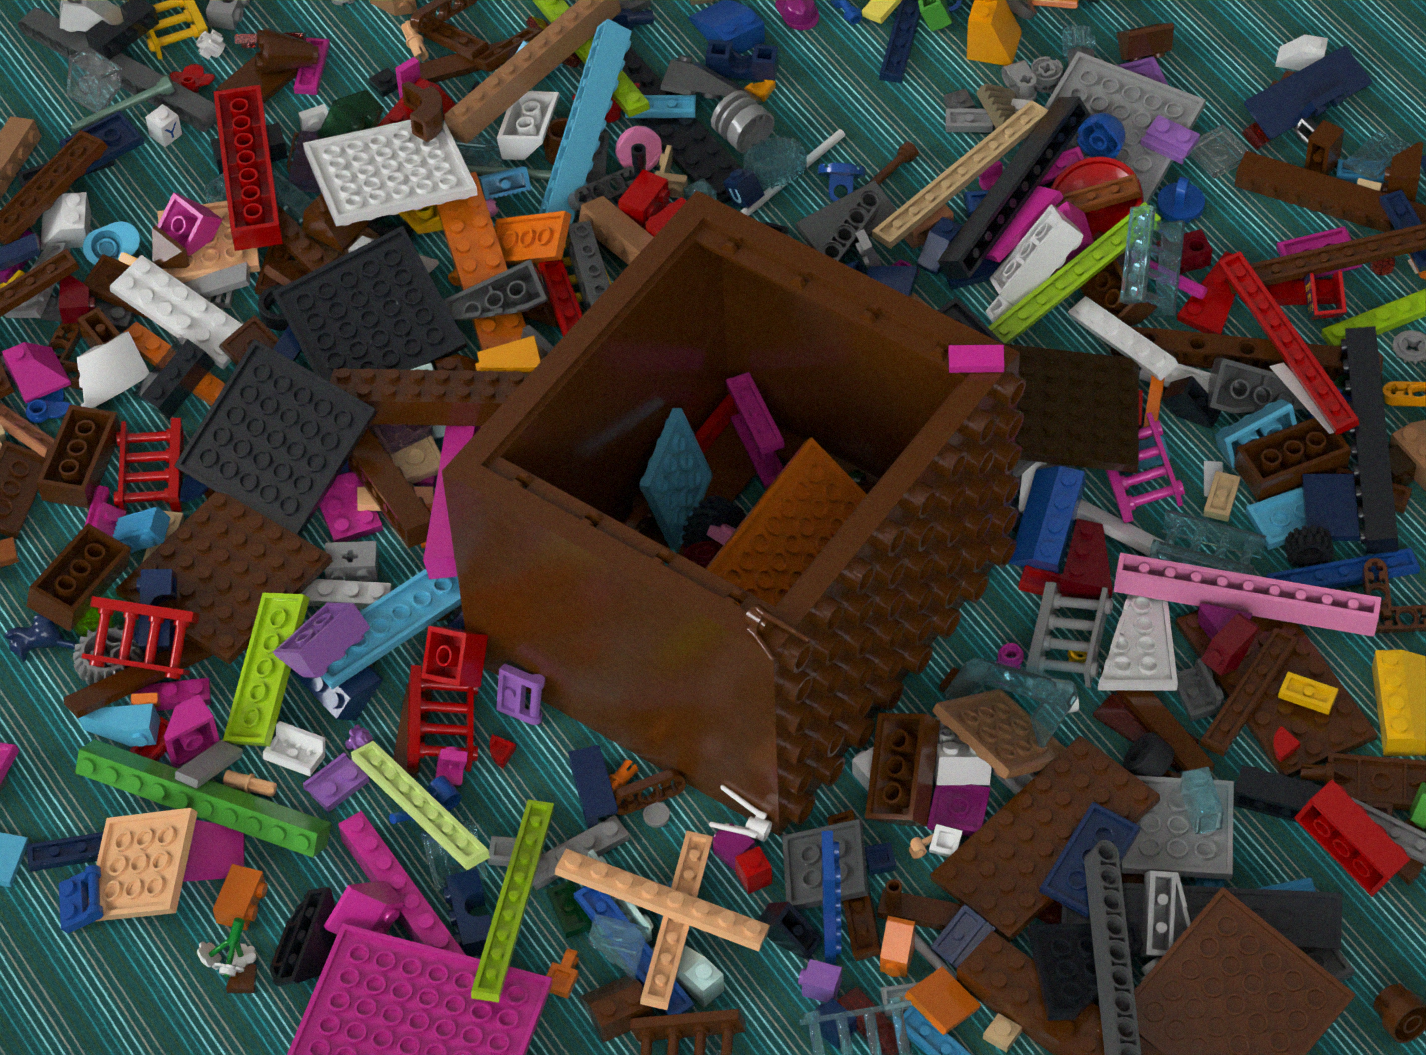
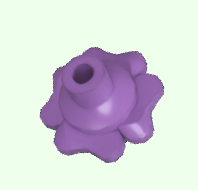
M357 724L353 729L349 730L350 738L345 741V745L349 750L353 748L356 750L373 741V737L369 730L364 727L361 728Z

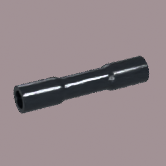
M640 143L634 144L631 148L635 179L643 169L646 170L647 163L646 147Z

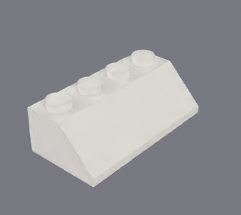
M1051 204L989 279L998 294L1015 306L1049 279L1056 269L1064 265L1066 257L1072 250L1079 247L1084 235L1073 222Z

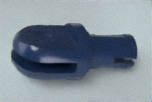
M621 8V12L611 21L632 30L637 25L653 24L654 16L652 9L632 12L630 8Z

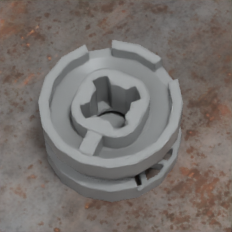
M1044 56L1033 61L1031 71L1037 78L1035 90L1042 93L1054 92L1063 75V65L1059 60H1052L1051 57Z

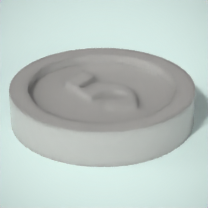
M661 802L646 806L643 811L645 823L654 828L666 825L670 819L669 808Z

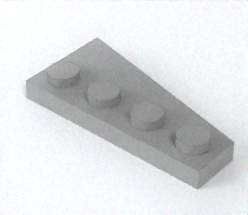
M48 243L30 270L66 248L70 252V247L67 243ZM55 284L4 314L6 318H41Z

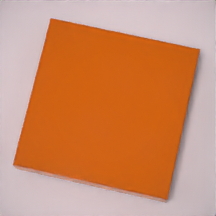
M943 966L909 989L904 996L943 1036L978 1011L981 1006Z

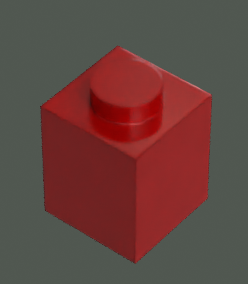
M759 846L735 857L736 875L747 894L772 884V866Z

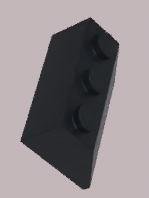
M179 337L134 391L133 395L170 420L214 366L215 362L203 349L189 339Z

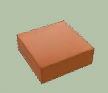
M158 693L131 694L132 705L153 703L154 707L161 706V697Z

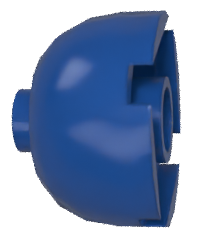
M1101 112L1090 115L1077 131L1079 134L1077 142L1082 151L1089 157L1097 156L1114 159L1121 152L1126 140L1123 124L1109 113Z

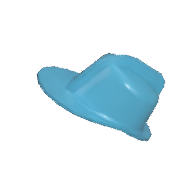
M119 221L90 232L86 236L83 243L84 255L94 265H96L102 254L116 260L119 259L120 254L123 252L133 255L139 247V233L128 222Z

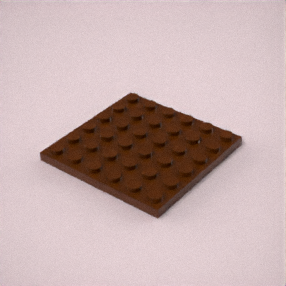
M215 492L116 587L115 591L117 596L127 602L140 603V593L137 591V578L141 577V569H172L178 574L177 600L163 601L159 604V607L199 613L198 624L190 623L189 628L186 627L185 637L230 665L249 645L262 593L301 594L333 561L330 554L225 493Z
M1224 887L1218 891L1134 990L1139 1036L1165 1055H1307L1356 996L1349 988Z

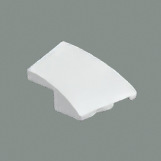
M129 331L123 332L106 344L94 346L77 357L78 370L80 372L79 386L83 388L84 403L81 406L94 408L145 379L150 373Z

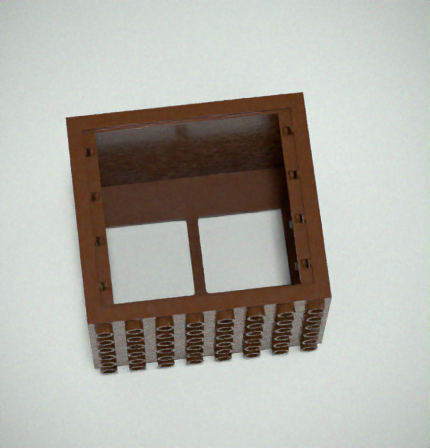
M696 190L442 470L465 630L488 635L484 668L499 676V668L505 663L532 675H543L545 677V687L542 689L541 701L664 771L677 769L685 779L686 784L747 819L750 816L755 818V814L721 790V785H725L755 808L767 813L766 820L772 822L770 832L779 837L792 821L801 825L813 810L816 801L815 796H813L815 791L822 783L829 787L835 784L844 769L846 761L843 756L852 745L858 749L865 746L873 733L875 721L872 719L882 708L890 712L895 708L904 691V684L901 682L909 672L919 675L924 671L933 653V648L930 647L938 635L948 639L954 633L961 618V612L959 611L966 600L972 603L978 602L989 583L987 573L994 565L1004 568L1015 552L1017 542L1010 538V532L1017 521L1019 512L1012 507V500L1019 489L1020 478L1013 475V470L1022 453V446L1015 443V437L1024 420V414L1017 410V403L1022 397L1026 386V380L1019 377L1020 352L1004 345V372L949 373V345L1004 344ZM747 372L750 373L784 440L785 448L775 450L779 459L788 463L803 443L812 437L847 474L849 472L852 473L855 469H859L860 472L866 473V481L877 483L775 607L683 557V553L686 550L684 543L680 546L679 553L670 550L654 515L640 532L624 525L632 516L631 502L641 491L640 480L646 472L648 461L655 451L657 440L663 432L665 421L669 418L672 408H682L695 435L725 397L730 394L725 380ZM732 422L728 424L704 454L713 477L703 500L707 501V496L710 495L713 497L720 495L733 502L757 474ZM760 604L772 615L808 636L810 641L805 642L775 624L769 632H759L775 657V661L771 662L755 638L747 632V628L750 625L745 622V615L752 606ZM526 687V692L531 694V688Z

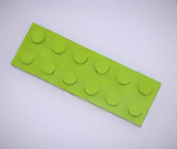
M262 593L223 741L230 744L270 747L291 668L277 658L273 651L303 625L310 600L306 595Z

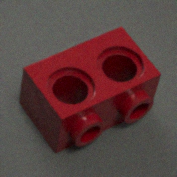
M1202 229L1156 241L1155 259L1158 264L1181 275L1185 272L1211 266L1213 249Z

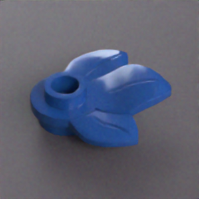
M62 388L27 403L26 416L33 423H41L48 418L57 419L65 416L69 405L72 404L64 402Z

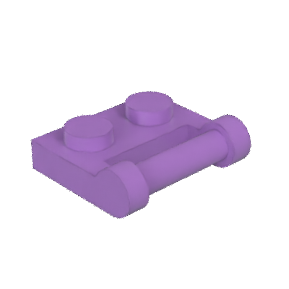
M504 663L499 668L496 710L531 725L540 724L542 722V712L540 711L542 689L545 687V677L541 674H529ZM526 687L531 688L530 710L525 708Z

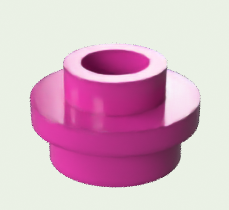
M1007 643L998 651V661L1006 668H1016L1024 660V653L1017 644Z

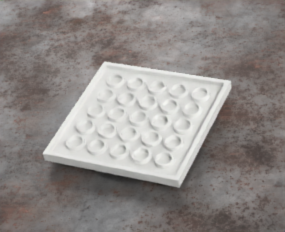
M411 120L303 143L304 152L336 226H347L354 222L373 220L386 215H396L399 212L408 210H419L426 206L441 205L449 201L467 199L478 195L477 186L445 120L442 131L428 143L412 134Z

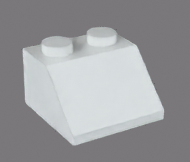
M86 192L64 193L54 201L50 209L43 212L41 250H44L48 243H67L70 248L83 247L84 239L90 233L91 209Z

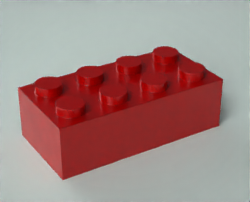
M1333 779L1316 793L1294 817L1371 897L1411 859L1401 845L1396 844L1387 835L1386 830L1381 825L1376 824L1367 815L1366 810L1348 796L1345 788L1336 784Z

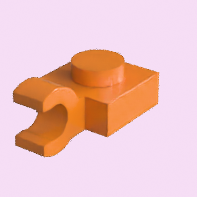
M567 948L561 964L552 962L546 975L553 979L550 993L569 998L579 976L578 970H575L579 958L576 957L578 951Z

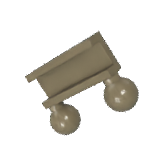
M984 84L976 92L996 129L1016 113L1014 112L1016 107L1011 105L1012 99L1017 98L1016 93L1012 89Z

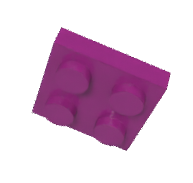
M972 784L936 785L927 829L935 830V826L938 824L961 830L962 835L972 836L984 825L990 787Z

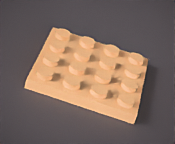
M227 201L201 204L223 219L213 240L188 257L190 266L187 268L163 269L182 283L245 262L250 266V273L259 272L258 248L235 251ZM165 210L157 211L158 223Z
M192 808L106 819L96 865L101 867L99 893L100 905L103 907V917L97 921L176 913L197 811Z

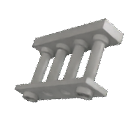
M1046 582L1026 665L1029 681L1039 682L1041 672L1046 670L1084 674L1085 686L1091 688L1093 677L1097 678L1099 672L1097 658L1107 614H1111L1113 609V599L1109 598L1108 588L1102 587L1100 600L1064 597L1058 593L1056 583ZM1060 607L1097 610L1095 621L1057 617L1055 612ZM1056 628L1092 631L1090 642L1052 638L1050 633L1051 630ZM1051 649L1088 652L1085 663L1050 660L1045 656L1046 651Z

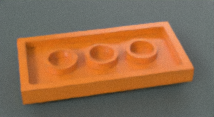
M566 211L496 219L494 229L506 266L518 265L530 259L533 263L562 260L572 214Z

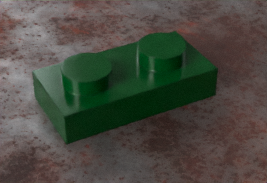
M573 881L546 889L547 896L566 938L592 929L588 915L574 899V893L577 890Z

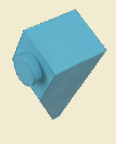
M153 703L103 707L78 718L83 730L130 747H143L146 745H156L160 718Z

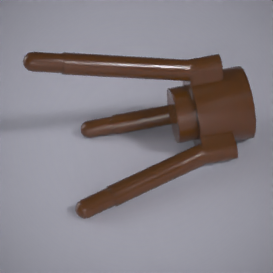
M760 604L752 606L745 615L744 620L750 625L747 628V632L755 638L771 662L775 661V657L759 632L767 633L775 624L805 642L810 641L808 636L775 617Z

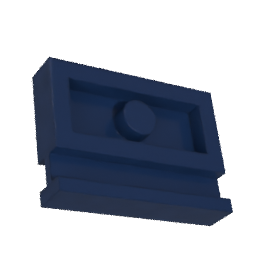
M964 904L930 948L957 969L991 931L996 932V928Z

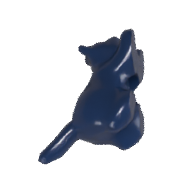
M40 614L33 618L34 621L31 627H16L4 634L6 639L10 640V651L19 656L23 662L26 661L27 654L32 649L56 646L75 649V644H78L75 641L63 639L59 625Z

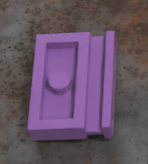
M1158 115L1146 131V135L1141 138V145L1183 164L1186 156H1189L1200 140V134Z
M343 753L303 783V787L329 813L370 781L369 776Z

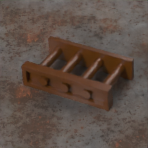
M739 1009L631 1018L630 1029L637 1041L641 1042L640 1055H652V1042L668 1039L667 1055H678L679 1040L686 1037H695L694 1055H705L706 1037L722 1034L721 1055H732L733 1035L746 1032V1021Z

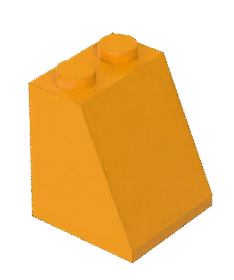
M974 0L968 19V60L1004 66L1013 64L1022 30L1006 0Z
M530 336L477 352L479 362L475 363L477 371L532 372L542 361V357L535 336Z

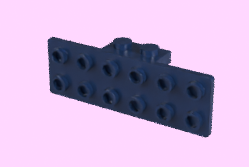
M1343 46L1245 100L1244 106L1266 136L1272 140L1296 127L1301 118L1319 117L1328 108L1339 106L1346 98L1368 87L1372 80L1349 49Z

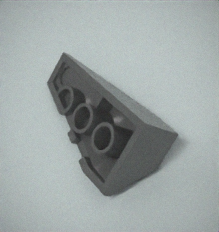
M679 55L678 58L670 60L660 90L684 95L702 92L704 98L718 99L720 96L726 97L732 92L742 90L747 92L758 104L762 100V98L700 62L692 61L693 57Z
M530 259L443 301L454 321L457 322L524 312L547 302L548 296L540 274Z

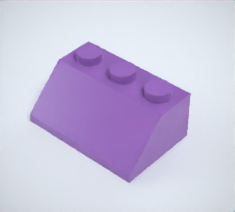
M327 602L277 647L273 653L302 677L319 678L328 671L327 667L346 655V650L351 645L360 642L364 638V633L371 627L354 603Z

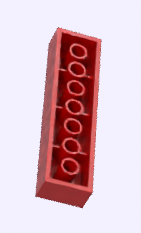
M254 85L214 91L234 249L239 251L283 244L261 86Z

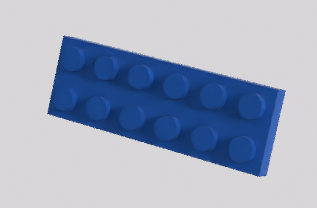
M821 831L825 963L836 965V954H841L839 842H833V831Z

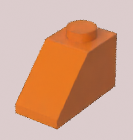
M888 916L880 954V972H884L892 977L902 976L907 978L915 950V921Z

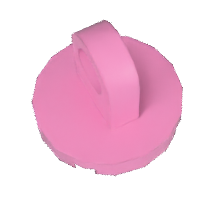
M646 126L631 127L620 135L616 143L615 153L617 160L624 168L634 167L632 164L631 148L634 144L640 143L646 147V171H650L659 162L662 153L661 139L652 129Z

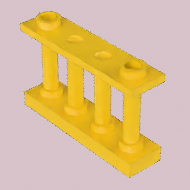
M167 0L152 5L155 7L156 13L175 7L184 8L183 13L159 20V24L146 33L148 37L146 41L150 52H155L158 60L163 59L160 47L190 37L199 38L204 31L208 32V28L194 0ZM191 22L192 24L188 29L157 38L155 35V31L179 23Z

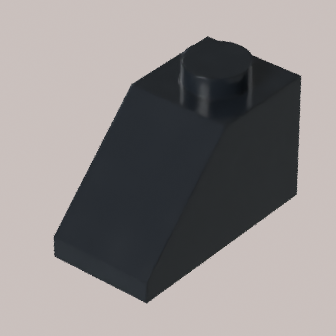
M1193 376L1172 381L1161 399L1177 417L1207 428H1213L1222 411L1208 407V393Z
M789 901L769 903L758 918V921L770 925L767 937L773 943L804 959L810 958L823 939Z

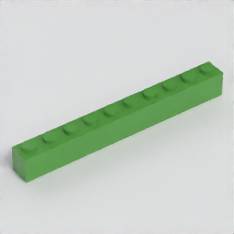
M95 739L79 749L76 774L174 809L192 808L198 812L197 817L312 858L327 847L331 823L211 780H208L196 789L175 779L177 768Z

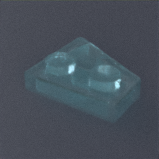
M595 914L588 943L597 951L603 952L611 963H616L622 968L630 979L635 980L649 927Z

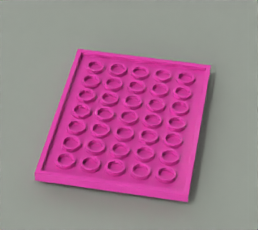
M342 923L287 1055H526L553 985V979L548 976L509 967L499 1003L472 999L471 990L480 959Z

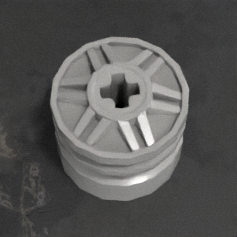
M739 90L727 95L717 105L711 118V126L724 139H727L737 151L747 154L760 148L767 141L774 127V117L763 106L758 105L756 100L751 98L747 92Z

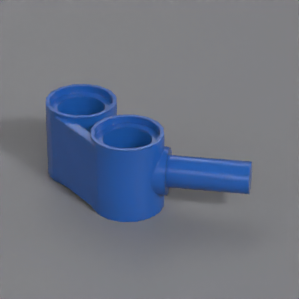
M446 776L435 778L427 787V792L447 811L455 808L462 799L459 791ZM405 810L389 815V820L392 824L408 820L415 821Z

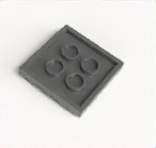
M860 819L782 835L786 902L789 901L796 910L823 905L821 831H833V842H839L841 901L868 896L863 824Z

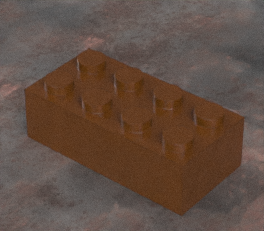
M69 405L37 480L42 501L90 509L95 489L102 480L116 446V433L121 432L117 412Z
M1314 417L1236 447L1234 466L1257 501L1260 502L1302 486V474L1336 473L1338 467L1348 468L1351 448L1341 434H1329Z
M87 523L29 587L27 607L66 630L71 631L92 608L90 606L92 596L101 597L128 567L131 547Z

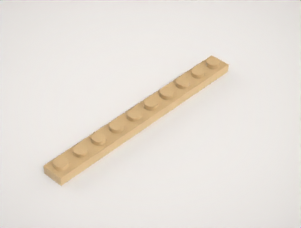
M1032 100L872 230V237L891 249L1033 132L1049 110Z

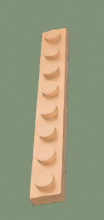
M686 831L671 888L698 897L713 836ZM663 916L640 1004L668 1010L690 925Z
M569 849L564 851L555 868V875L758 952L769 932L770 925Z

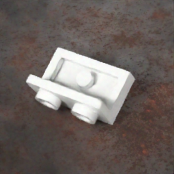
M279 721L276 724V736L273 738L270 747L267 746L263 751V759L311 776L325 758V738Z

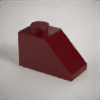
M68 275L60 280L59 311L63 324L78 323L77 318L97 308L96 299L91 297L89 287L72 275Z
M1237 613L1211 640L1201 661L1219 675L1237 670L1260 627L1243 614Z

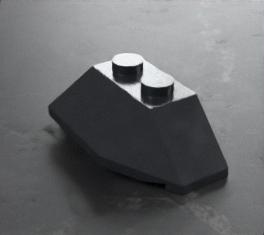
M329 887L308 890L304 896L305 900L297 906L287 921L270 966L273 983L276 986L297 984L321 975L337 937V934L326 930L324 924L335 908L332 890Z

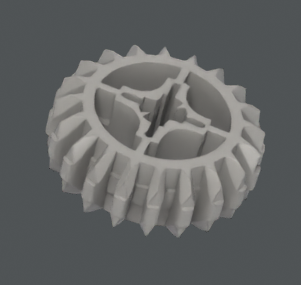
M119 624L114 628H111L109 625L104 657H108L106 656V653H108L110 658H119L123 629ZM97 629L95 632L88 630L87 637H80V644H75V652L73 653L75 671L82 681L86 680L88 685L130 667L106 662L105 667L89 665V660L81 658L82 653L93 655ZM133 633L129 661L141 662L144 660V653L136 644L135 633Z

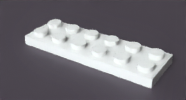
M143 255L110 285V291L175 337L189 339L203 349L221 369L224 370L232 361L219 348V345L243 324Z

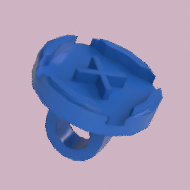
M822 163L818 166V175L829 177V197L833 202L840 199L834 195V189L837 186H844L847 189L848 195L853 192V179L864 178L866 174L864 166H860L857 169V165L851 163H831L828 167H825V164Z
M1180 176L1178 182L1165 186L1159 192L1157 209L1166 220L1173 223L1186 224L1190 223L1192 219L1201 217L1205 207V197L1201 190L1189 184L1190 178Z

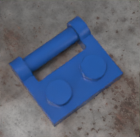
M89 865L85 868L84 872L59 883L61 930L67 934L103 917V907L100 905L99 893L100 866Z

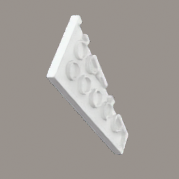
M1128 594L1102 676L1098 683V690L1177 691L1178 681L1168 601Z

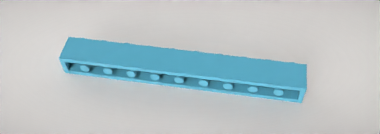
M610 19L597 26L538 213L566 211L572 214L570 224L574 223V216L578 212L569 206V194L587 185V174L594 165L592 158L600 145L598 139L606 126V120L604 119L613 103L611 100L612 94L619 84L617 80L618 74L625 65L623 58L631 45L629 39L632 31Z

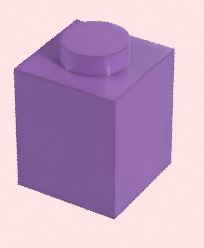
M810 959L807 969L802 968L798 984L802 985V996L823 1002H828L831 998L836 1000L842 983V967Z

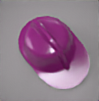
M776 0V9L789 27L803 31L815 27L818 23L820 15L814 0Z

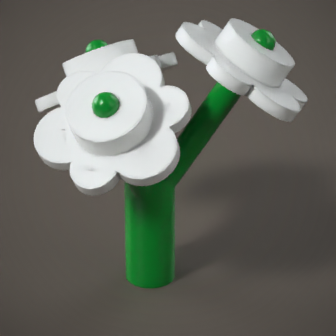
M238 917L234 918L229 938L217 947L210 942L207 944L205 942L199 943L200 948L197 950V954L204 965L207 967L212 966L215 970L219 969V974L225 977H235L236 972H244L243 967L256 960L255 948L253 946L247 947L246 944H240L239 942L245 920ZM230 945L226 964H221L222 957L219 952Z

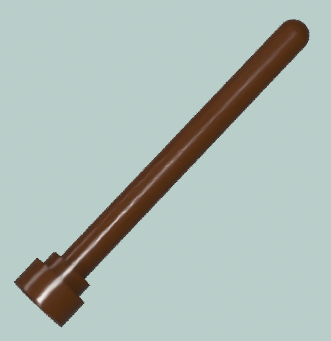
M906 141L898 148L897 156L867 184L875 180L880 185L903 163L912 162L919 155L918 149L914 144Z

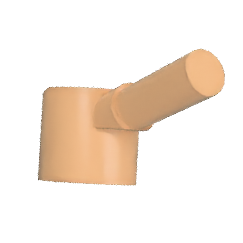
M933 834L923 839L915 837L911 840L909 852L914 859L921 858L926 854L925 846L931 843Z

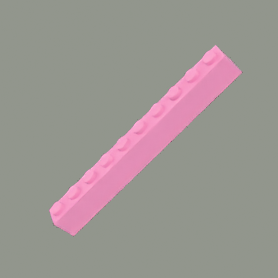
M1120 553L1114 592L1194 606H1200V603L1252 613V616L1373 637L1379 619L1381 597Z

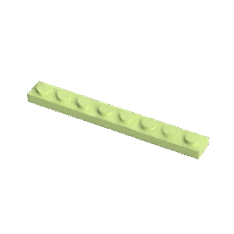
M374 741L351 752L352 760L466 870L490 858L489 850Z

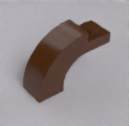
M408 81L401 86L404 105L414 110V112L410 113L412 134L428 143L442 131L444 126L442 98L434 87L430 86L422 89Z

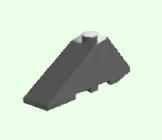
M1215 358L1208 382V407L1229 413L1257 412L1268 403L1283 399L1291 403L1294 409H1307L1274 372L1224 358Z

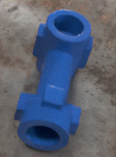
M831 0L834 7L842 8L845 11L844 19L846 21H849L852 25L861 21V10L852 6L848 0Z

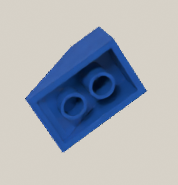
M722 0L689 16V20L708 41L709 39L732 42L733 50L739 55L754 48L755 44L760 45L765 42L764 22L751 8L736 1Z

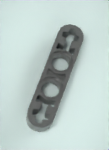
M634 167L624 168L578 188L569 194V206L574 211L580 212L582 204L597 198L593 193V187L597 188L601 196L608 200L624 194L635 180ZM631 177L632 180L625 183L624 178ZM610 180L616 183L617 191L610 187ZM586 197L587 200L579 202V198Z

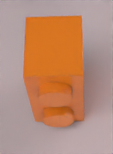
M235 864L231 865L213 907L216 923L232 927L234 918H242L245 920L243 930L247 931L250 922H254L257 917L260 899H264L267 893L268 884L265 883L263 871Z

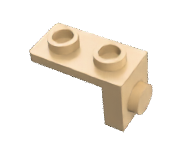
M667 145L665 153L660 155V171L656 170L655 174L668 179L670 197L686 199L688 194L687 176L669 173L673 160L672 146Z

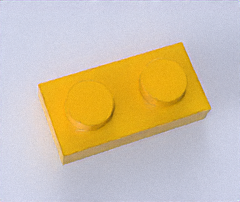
M1287 672L1278 698L1329 715L1338 695V688Z

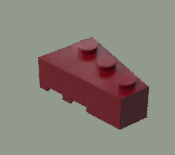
M1077 518L1061 580L1060 593L1074 598L1100 600L1102 587L1108 588L1109 598L1111 599L1113 588L1103 524Z

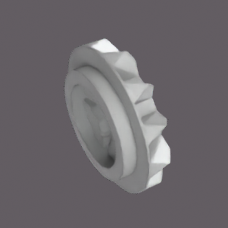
M1414 330L1399 333L1394 338L1392 349L1396 353V358H1402L1404 363L1407 361H1413L1414 364L1418 361L1425 362L1426 335ZM1408 346H1410V347H1412V348L1417 347V350H1416V351L1413 350V349L1408 350Z

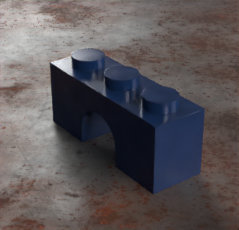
M709 39L705 56L706 67L726 78L754 81L776 80L779 67L778 46L755 44L752 55L742 56L733 50L732 42Z
M141 569V577L137 578L140 604L159 606L163 601L177 600L178 574L172 569ZM139 615V628L135 629V642L143 651H146L151 622L148 621L149 616ZM164 620V624L161 623L157 651H172L176 628L171 620Z
M478 869L446 876L447 887H443L446 904H452L453 909L448 910L451 926L457 925L458 933H454L455 941L467 956L475 957L482 955L491 926L490 915L477 917L469 914L472 909L485 906L484 892Z

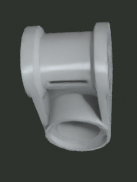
M1022 60L1002 67L1003 80L1006 86L1016 93V99L1035 101L1037 98L1035 90L1037 78L1031 71L1028 63Z

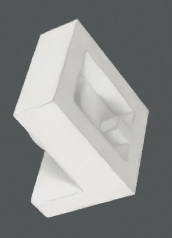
M325 104L298 113L303 133H310L326 127L329 134H335L334 125H337L334 113L332 111L329 112Z

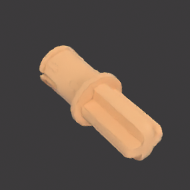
M410 20L401 25L406 38V46L411 49L414 57L419 62V56L423 62L429 57L423 44V36L411 28Z
M227 770L223 778V785L242 790L248 794L253 792L273 797L277 790L276 783L255 778V775L252 773L246 775Z

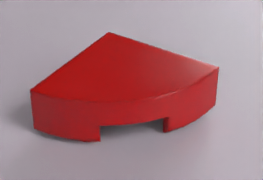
M1282 726L1276 731L1273 741L1274 753L1280 762L1298 750L1301 744Z
M492 734L489 742L491 758L496 765L504 769L516 750V744Z

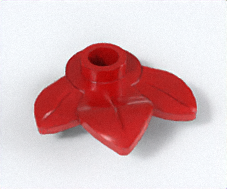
M199 64L188 65L183 69V72L173 71L169 75L172 81L196 94L199 92L200 86L209 85L215 79L214 74H204L203 66Z

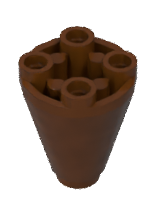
M263 28V30L257 31V43L260 53L256 52L255 54L256 71L266 74L309 67L312 64L317 65L319 48L318 46H313V43L270 28Z

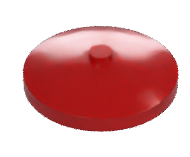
M1091 157L1067 167L1058 175L1050 189L1066 194L1135 173L1126 164L1116 159ZM1139 179L1142 197L1085 213L1092 237L1099 230L1106 233L1144 203L1143 190Z

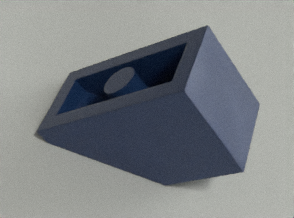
M942 217L929 231L917 261V267L937 276L943 270L937 262L963 226Z

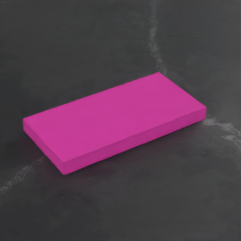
M1037 186L985 259L1001 262L1017 246L1051 204L1056 206L1064 198L1061 192Z

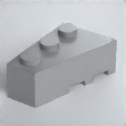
M1150 870L1144 873L1141 931L1143 946L1140 951V957L1162 958L1189 927L1191 922L1178 872Z

